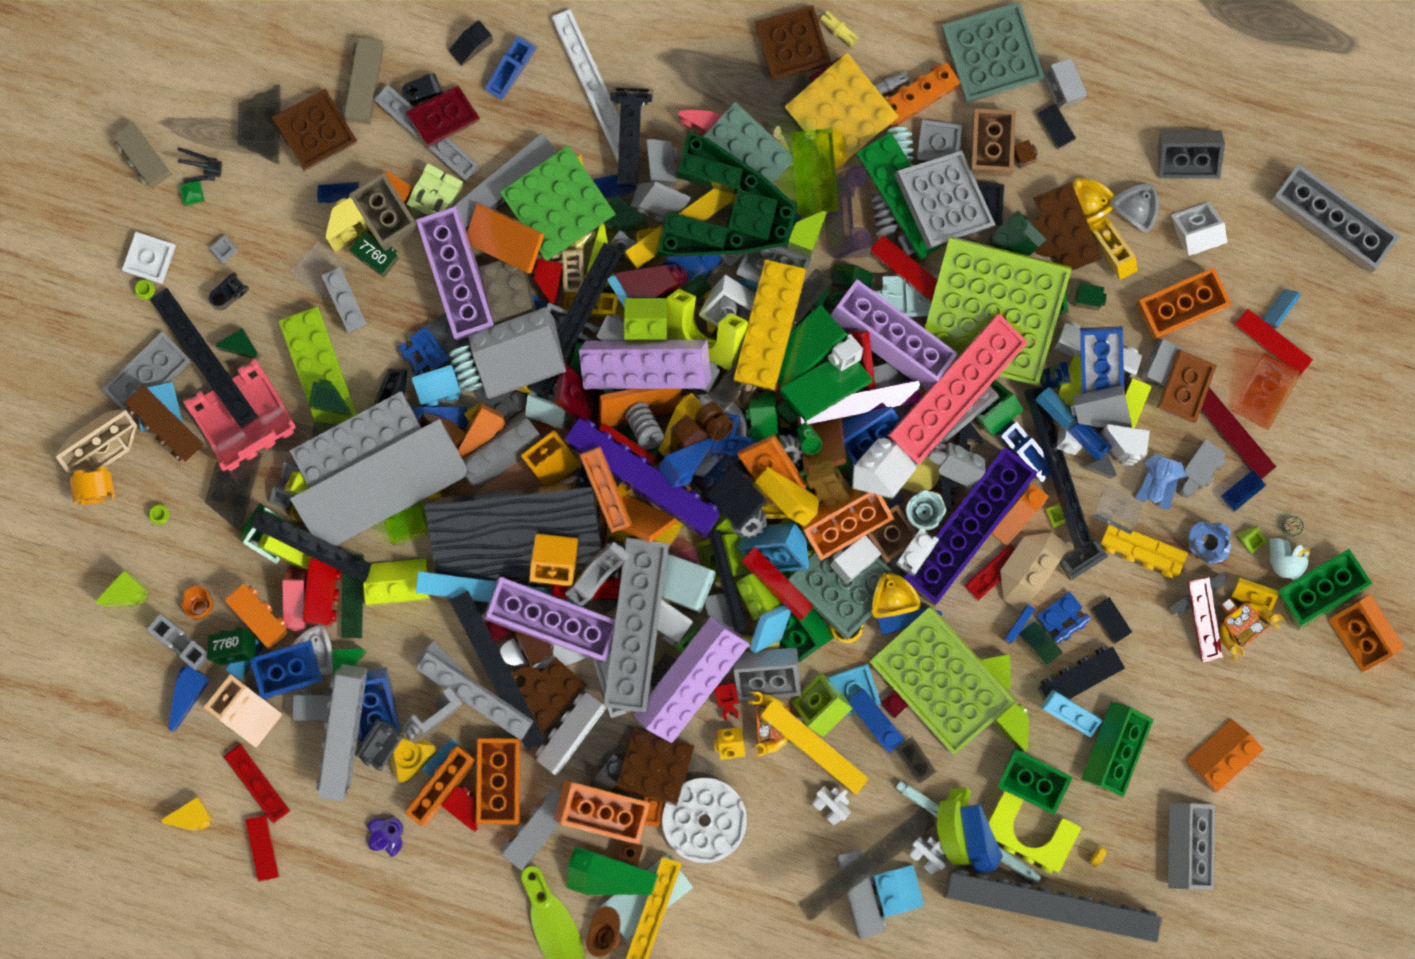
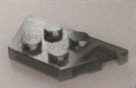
M275 85L273 86L274 88L264 93H258L253 98L238 103L237 143L239 146L275 164H279L280 132L273 123L272 117L281 112V86Z
M258 453L257 456L248 461L246 458L239 462L240 466L230 472L228 469L223 471L219 462H216L205 503L240 532L243 529L260 466L261 453Z

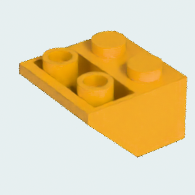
M555 430L521 455L544 486L557 484L581 466Z
M536 533L530 581L572 586L575 578L578 538Z

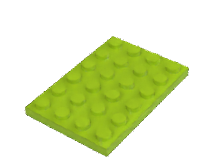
M932 606L869 661L954 756L1016 702L1015 697Z

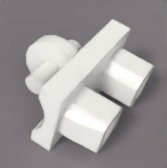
M824 785L816 794L817 797L812 803L820 811L826 805L832 809L827 819L833 825L841 820L844 821L851 813L846 807L850 803L845 797L848 793L846 789L840 792L835 787L830 791Z
M919 835L909 853L916 861L924 854L929 859L924 868L930 874L935 873L939 869L942 870L948 862V859L943 856L944 851L940 840L936 841L932 837L926 841Z

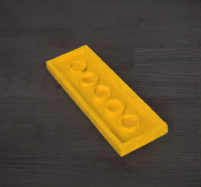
M765 260L734 376L735 382L775 391L806 269Z

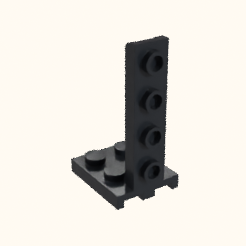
M612 87L610 100L620 104L617 184L638 185L641 105H648V102H652L653 89Z

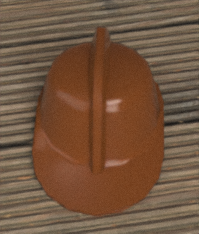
M609 906L601 907L592 917L586 938V948L595 957L608 955L620 943L619 931L621 920L614 908Z

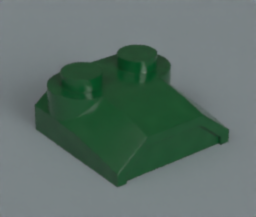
M1019 210L1010 216L989 238L995 248L1030 256L1048 240Z

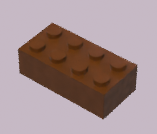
M144 384L125 401L127 404L125 409L133 417L138 415L142 419L140 424L148 432L153 430L157 434L155 439L164 447L168 445L172 449L170 453L179 462L181 460L186 462L204 445Z

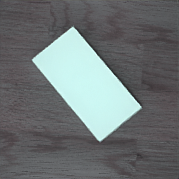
M668 854L664 856L665 858L671 859ZM661 859L646 871L656 874ZM681 871L678 874L667 908L693 888ZM614 895L601 905V907H612L618 912L621 920L620 932L626 940L636 932L648 895Z

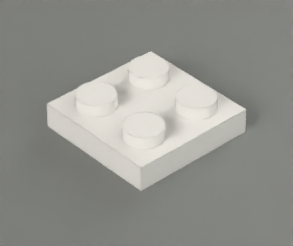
M135 232L122 271L163 285L176 245Z

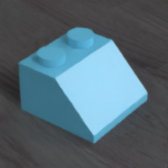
M452 365L412 377L422 407H436L439 405L438 402L444 400L452 402L458 400V396L462 395Z
M914 865L873 875L884 917L924 906Z

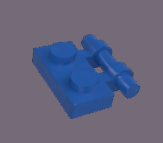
M426 326L409 338L413 346L408 348L405 343L398 346L402 353V358L408 361L415 375L425 374L424 369L428 366L434 371L451 361ZM417 351L424 359L421 363L414 357Z
M1071 591L1036 616L1048 633L1053 629L1057 630L1059 634L1053 637L1056 644L1061 643L1063 640L1067 641L1071 638L1070 635L1078 629L1082 630L1086 627L1085 624L1091 621L1087 613L1081 618L1076 614L1082 609V606ZM1071 618L1074 623L1064 628L1061 624Z

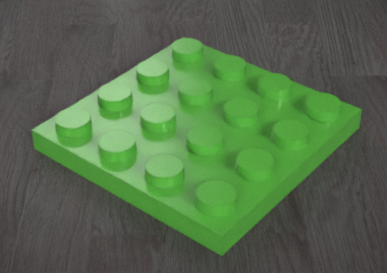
M569 145L500 191L521 223L544 233L539 250L546 261L616 215Z

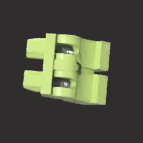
M427 163L407 202L409 212L413 218L418 219L421 213L429 216L449 209L461 193L463 181L447 173L443 178V171Z

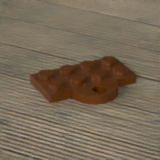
M1072 182L1033 198L1040 218L1036 219L1032 224L1048 239L1034 251L1035 253L1044 257L1056 256L1059 264L1072 267L1071 271L1102 259Z
M556 657L542 672L532 667H523L512 673L513 678L517 675H522L526 679L525 685L518 688L542 734L587 686Z

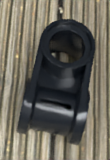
M430 73L408 82L402 88L403 98L410 105L430 100L443 93L435 73ZM411 90L413 93H415V96L411 97V95L408 94V92Z
M236 272L227 276L221 284L210 292L209 301L216 310L222 311L227 309L249 290V287L237 278L238 274ZM218 295L225 297L224 301L220 304L214 302Z

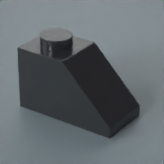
M478 20L459 36L449 49V52L462 67L493 42L492 35L482 22Z

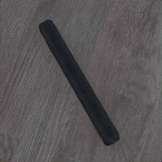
M713 530L708 535L735 632L744 631L746 624L721 531Z

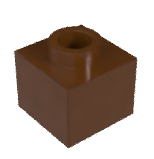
M1027 140L1014 145V157L1019 169L1035 163L1038 152L1034 144L1031 145L1030 141Z
M623 840L617 860L638 866L643 845ZM628 849L634 850L633 857L626 855Z

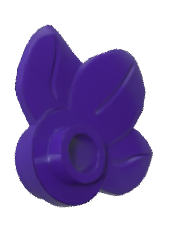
M375 818L367 824V828L373 833L369 839V849L373 851L386 849L391 857L397 855L403 845L401 835L404 827L402 822L397 818H389L387 820ZM394 826L395 832H391L389 827Z

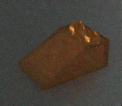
M1263 353L1232 411L1269 431L1298 381L1301 372Z

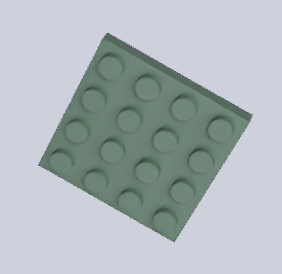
M1020 2L942 25L943 34L957 77L961 82L960 86L966 103L1045 79Z
M737 102L703 136L709 138L764 175L772 184L796 159ZM729 203L728 205H726V207H727L729 210H730V207H731V203Z
M847 545L846 547L842 548V550L846 551L849 548V546ZM815 552L809 558L808 570H797L788 580L813 605V608L848 640L872 616L873 597L880 577L884 573L894 572L878 558L846 585L830 566L834 561L832 557L837 552L823 560H820Z

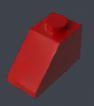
M538 259L537 264H534L531 276H534L536 285L547 301L556 306L563 263Z
M457 786L441 807L476 833L478 830V824H476L475 799L471 797L474 793L465 786L462 788Z

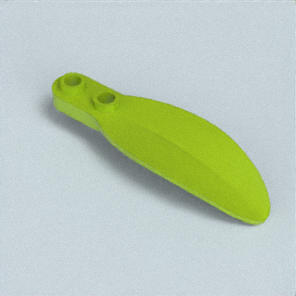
M534 865L527 866L523 870L521 878L531 900V921L543 955L546 959H585L582 940L569 911L550 892L541 869ZM531 872L536 874V878L533 880L528 878V874ZM543 892L545 896L543 899H538L536 894Z

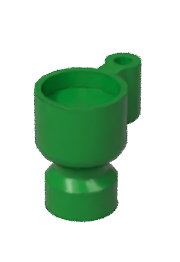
M802 423L796 431L799 437V444L804 453L808 455L816 454L822 448V441L810 424Z

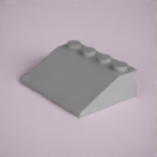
M546 308L468 335L472 354L489 399L566 372L555 320Z

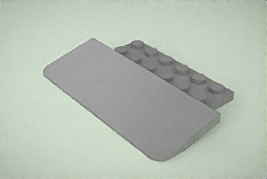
M401 391L290 450L309 486V489L290 499L309 532L336 546L459 481L466 475L467 467L441 420L439 419L422 428Z

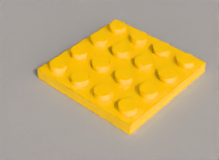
M848 53L842 56L785 106L835 170L842 167L856 152L863 149L900 117Z

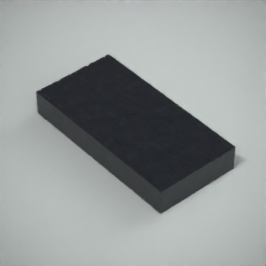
M590 481L428 499L425 504L435 573L440 575L486 581L497 580L500 577L508 579L530 576L536 533L578 538L575 571L583 570L604 548L597 497Z

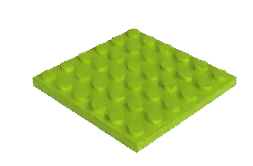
M949 236L924 329L958 353L952 361L953 363L996 314H1000L1028 343L999 376L1038 386L1072 267Z

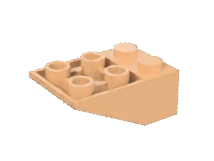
M232 674L228 676L204 706L207 711L256 748L283 715Z

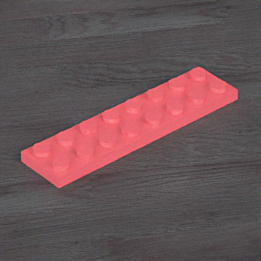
M996 314L947 368L940 380L929 388L887 436L915 464H920L1028 342L1000 314Z

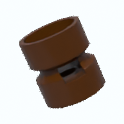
M715 401L703 405L695 415V421L705 429L713 441L722 440L734 427V422L726 414H723V410Z

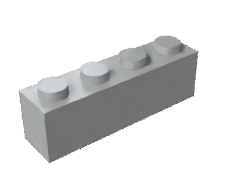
M557 788L554 791L550 789L542 798L545 801L540 808L536 806L529 814L531 817L527 824L523 822L515 831L518 834L513 841L509 839L502 847L504 850L502 855L521 871L560 825L553 821L561 794Z

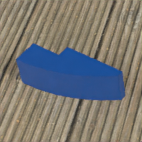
M517 36L507 54H504L485 90L503 100L538 46L522 36Z
M1011 420L996 433L1012 453L1038 472L1036 477L1041 482L1051 475L1042 449L1024 432L1016 421Z

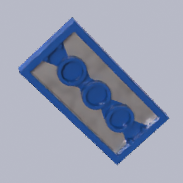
M1123 326L1080 328L1082 394L1123 385L1124 389Z

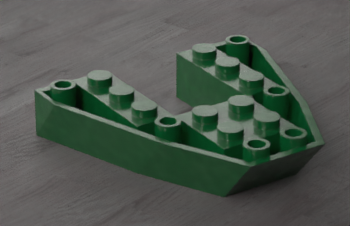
M687 133L683 141L674 177L734 194L726 227L668 211L663 219L654 256L681 257L745 254L787 246L798 206L764 175L709 138Z

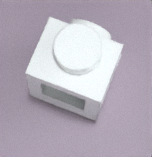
M849 334L845 342H839L832 349V354L828 358L830 363L841 372L861 360L863 348Z

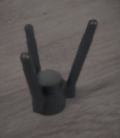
M180 147L177 149L184 154L205 160V163L178 159V163L204 167L203 173L207 174V176L185 178L183 180L185 183L205 180L215 181V177H221L222 161Z

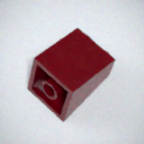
M680 264L663 265L615 274L629 298H667L677 289L690 282L687 277L688 272Z

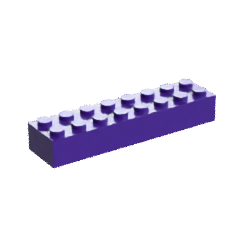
M579 418L565 438L567 446L579 454L601 447L611 474L669 515L676 517L679 522L703 538L708 536L720 517V513H718L719 508L710 502L705 504L701 501L699 494L693 490L687 492L683 489L682 484L673 488L661 473L659 467L655 466V468H652L648 465V460L639 454L634 456L631 454V449L621 442L618 445L614 442V437L605 431L600 433L596 430L597 428H595L596 425L588 419L583 421Z
M1004 447L935 536L939 539L915 575L912 576L907 573L904 579L919 595L932 605H937L1038 472Z

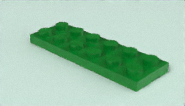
M890 132L856 152V157L919 259H923L946 245L947 243L927 249L894 176V173L912 165L893 134Z

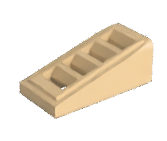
M583 250L562 251L564 292H578L585 280ZM579 256V260L567 261V257ZM579 264V268L567 269V265ZM568 273H580V276L568 277ZM568 281H580V285H568Z

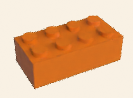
M1215 267L1140 299L1135 305L1152 341H1156L1226 310L1232 303Z
M852 486L849 488V500L842 503L838 502L831 507L826 506L825 503L818 505L817 515L805 527L802 525L801 527L820 560L827 558L894 519L881 495L854 489Z
M477 739L476 824H520L521 740Z
M564 780L553 821L573 828L639 844L650 803Z

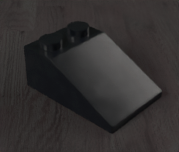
M727 453L698 482L707 497L738 530H741L768 501L743 463Z

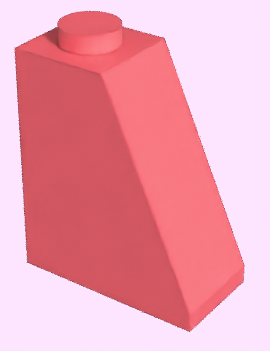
M288 567L282 580L283 621L287 624L285 628H289L291 631H299L305 629L306 623L302 622L308 569H300L298 567Z

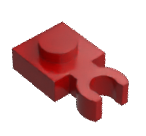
M735 682L717 685L714 690L718 707H725L723 719L727 721V713L730 711L734 712L737 719L739 713L733 706V704L739 703Z

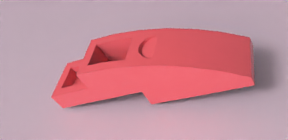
M685 110L678 113V120H680L679 123L682 126L698 130L697 133L703 137L723 114L703 110Z

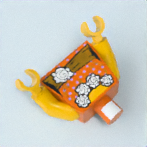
M1229 598L1220 605L1227 614L1220 621L1221 642L1231 653L1234 661H1237V656L1235 655L1237 653L1242 654L1243 657L1245 656L1243 647L1271 626V622L1277 630L1280 629L1279 625L1276 624L1277 621L1285 623L1282 615L1274 614L1267 608L1254 603L1245 602L1237 607Z
M749 692V694L754 695V701H748V703L755 704L757 744L752 745L751 748L756 747L758 754L753 755V757L777 752L788 743V740L759 717V715L772 699L788 712H790V709L786 707L783 701L772 695ZM794 716L803 723L801 716Z

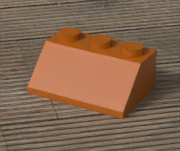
M243 583L225 599V602L271 652L288 633L285 629L287 624L279 616L275 618L270 613L273 609L266 601L261 603L258 600L257 596L259 593L251 585L247 587Z
M1371 594L1354 602L1328 619L1362 672L1394 656L1404 648V645Z
M1230 719L1185 761L1213 792H1218L1254 760L1264 748L1249 732L1233 719Z

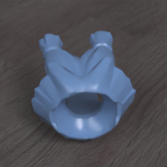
M1157 453L1143 461L1149 471L1135 498L1142 502H1146L1147 499L1154 503L1160 502L1159 506L1162 509L1169 510L1178 479L1187 478L1181 462L1162 457Z
M1200 521L1189 530L1188 542L1190 546L1188 548L1207 564H1216L1228 557L1231 549L1229 538L1231 531L1227 525L1220 522L1212 524ZM1208 534L1215 536L1218 543L1217 547L1211 551L1204 547L1203 544L1205 542L1202 540Z

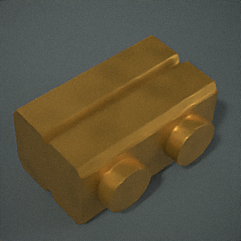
M829 459L821 462L820 465L815 464L809 467L807 482L811 489L815 488L819 501L823 500L826 506L831 507L838 502L842 503L849 500V485L832 460Z

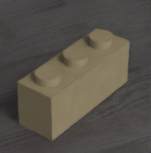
M131 122L113 135L116 139L114 145L120 153L125 152L129 158L126 161L132 169L137 168L141 173L138 175V178L144 186L149 184L153 189L172 175L134 122Z

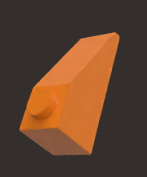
M480 402L464 430L466 436L457 448L462 458L492 439L497 431L500 432L505 424L502 412Z
M1032 483L991 534L1007 547L1049 496Z

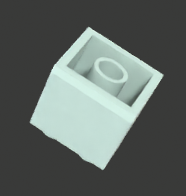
M668 554L662 598L701 613L716 574L713 570Z

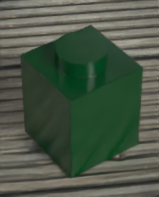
M1079 283L1074 307L1099 311L1101 305L1105 306L1107 294L1104 293V287Z

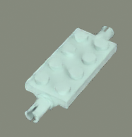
M933 275L938 280L939 275ZM899 276L882 277L883 288L879 291H874L876 294L909 318L928 317L931 306L930 301Z

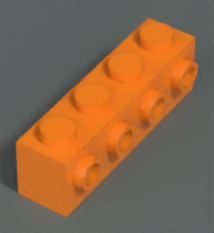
M948 63L935 65L930 69L931 73L926 76L924 74L919 75L913 80V84L908 87L907 85L900 87L896 91L897 94L891 98L890 96L884 97L900 116L888 126L889 129L897 127L959 88L961 82Z
M453 747L446 756L447 760L443 765L440 764L435 769L433 778L422 786L419 796L412 799L408 804V810L405 814L421 827H427L441 809L443 803L477 762V759L463 747Z

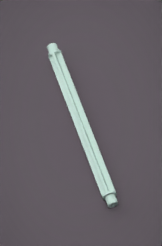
M902 781L898 783L896 789L902 792L903 796L905 795L937 817L939 805L915 790L911 785H907ZM999 847L1003 855L1001 862L1025 877L1026 880L1037 884L1041 876L1034 872V869H1031Z

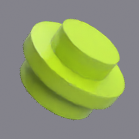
M142 279L135 284L134 293L139 299L148 300L155 294V286L150 280Z
M156 504L150 508L148 517L153 524L163 525L169 520L170 512L166 506Z

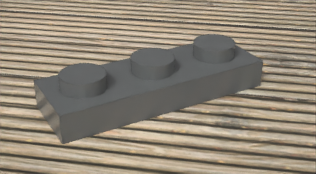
M1223 572L1210 579V586L1213 592L1224 586L1222 582L1227 578ZM1189 594L1167 608L1171 615L1175 613L1181 615L1190 609L1188 607L1191 603Z

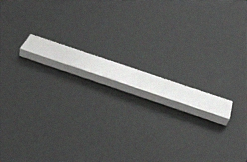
M568 9L552 16L551 19L618 162L620 116L613 101L610 100L609 92L573 14Z

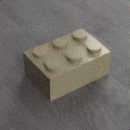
M384 172L349 194L385 251L419 230L413 216Z
M502 260L480 267L492 320L495 325L536 311L527 272Z

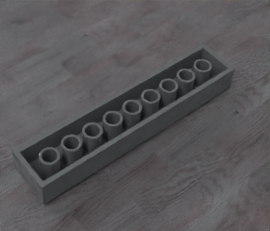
M954 869V873L948 872L944 898L1152 942L1158 941L1162 917L1156 916V911L1141 909L1140 912H1136V907L1120 904V908L1114 907L1115 903L1099 900L1098 904L1093 903L1094 898L1079 896L1078 899H1074L1071 893L1058 891V894L1055 895L1052 894V889L1037 887L1036 891L1031 890V885L1016 882V886H1012L1009 880L996 878L995 882L989 881L990 876L981 874L969 877V872Z

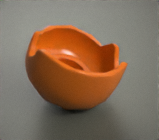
M200 585L191 586L183 592L184 599L181 606L186 616L194 620L203 619L212 611L214 601L210 592Z

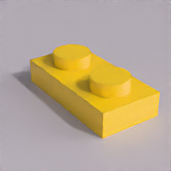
M1239 577L1232 591L1231 598L1246 603H1254L1271 611L1279 594L1277 590Z

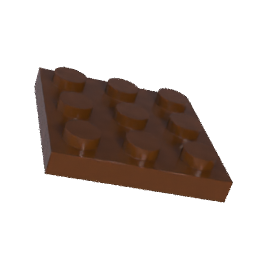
M814 5L754 23L772 81L820 68L831 63Z
M326 89L272 117L273 123L303 172L357 143L356 137Z
M634 728L616 789L677 806L694 751V745L677 740L671 743L656 734Z

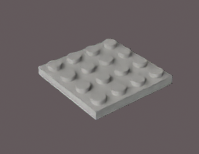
M962 151L894 173L927 249L948 243L949 236L963 238L995 226V222Z

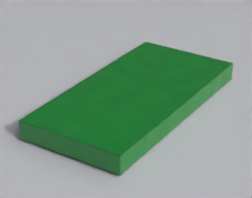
M821 304L790 332L777 381L781 388L806 374L848 335Z
M828 360L780 388V393L803 421L807 422L871 384L873 378L859 362L840 372Z

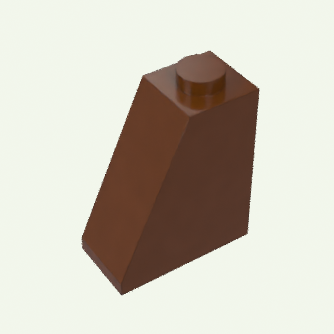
M686 414L671 427L670 454L706 440L710 436L692 417Z

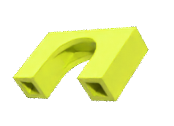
M677 289L667 297V340H707L709 361L732 371L738 365L748 321L732 313L728 314L719 321L717 340H711L705 337L695 324L694 309L696 296Z
M1074 354L1057 393L1070 408V404H1074L1073 396L1082 394L1081 356ZM1132 378L1126 388L1125 397L1132 428L1135 429L1152 386Z
M292 471L284 488V491L295 496L309 489L300 471ZM264 533L257 546L300 569H308L309 558L315 559Z
M1003 790L988 819L996 842L1004 845L1003 850L1012 855L1017 852L1023 855L1022 860L1032 865L1034 862L1042 865L1041 870L1051 875L1053 872L1059 873L1081 827L1064 818H1060L1050 839L1044 845L1037 848L1026 847L1017 840L1013 830L1014 819L1024 800Z

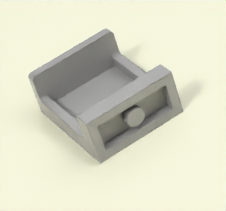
M450 688L446 689L435 701L434 705L439 710L424 723H421L413 714L403 725V734L409 741L412 740L416 744L452 717L459 709L462 702Z

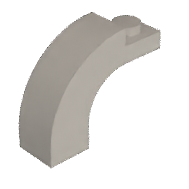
M615 542L610 545L607 544L581 571L565 594L582 607L591 600L606 578L625 563L630 555Z

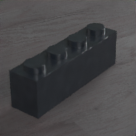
M1105 645L1095 651L1096 656L1089 659L1087 655L1078 660V666L1072 669L1070 666H1067L1058 671L1060 676L1054 679L1052 676H1049L1040 681L1042 686L1038 687V690L1044 701L1052 689L1071 699L1125 669L1114 647L1107 648Z

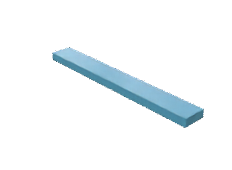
M418 572L415 593L454 598L468 590L473 601L489 603L496 582ZM525 586L551 596V589ZM560 599L565 602L579 606L572 599Z

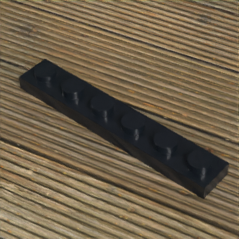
M258 509L255 513L251 528L362 582H365L368 578L371 563L268 512Z

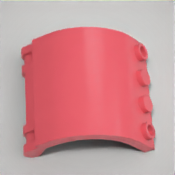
M256 358L252 359L247 366L239 367L237 370L240 374L232 378L259 416L243 429L237 424L214 390L205 395L202 391L196 393L197 396L183 401L207 438L223 471L227 469L229 472L240 466L239 462L246 458L248 461L258 455V450L263 447L265 450L276 444V439L281 436L283 439L294 433L293 429L296 428L291 415ZM256 371L258 375L251 379L248 374ZM202 403L204 407L197 411L195 406Z

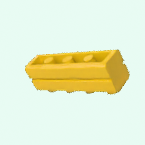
M1112 521L1107 523L1099 543L1106 553L1114 555L1115 552L1123 555V560L1131 563L1134 560L1142 563L1141 567L1153 571L1154 568L1160 570L1162 576L1170 579L1173 576L1178 577L1188 555V552Z

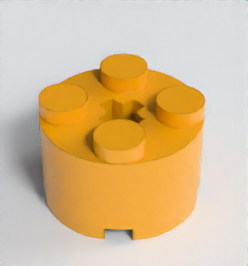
M99 467L95 469V472L86 473V470H78L73 472L74 475L69 478L74 505H77L78 501H81V505H90L105 502V497L110 496V500L115 498L112 473L108 471L107 467Z

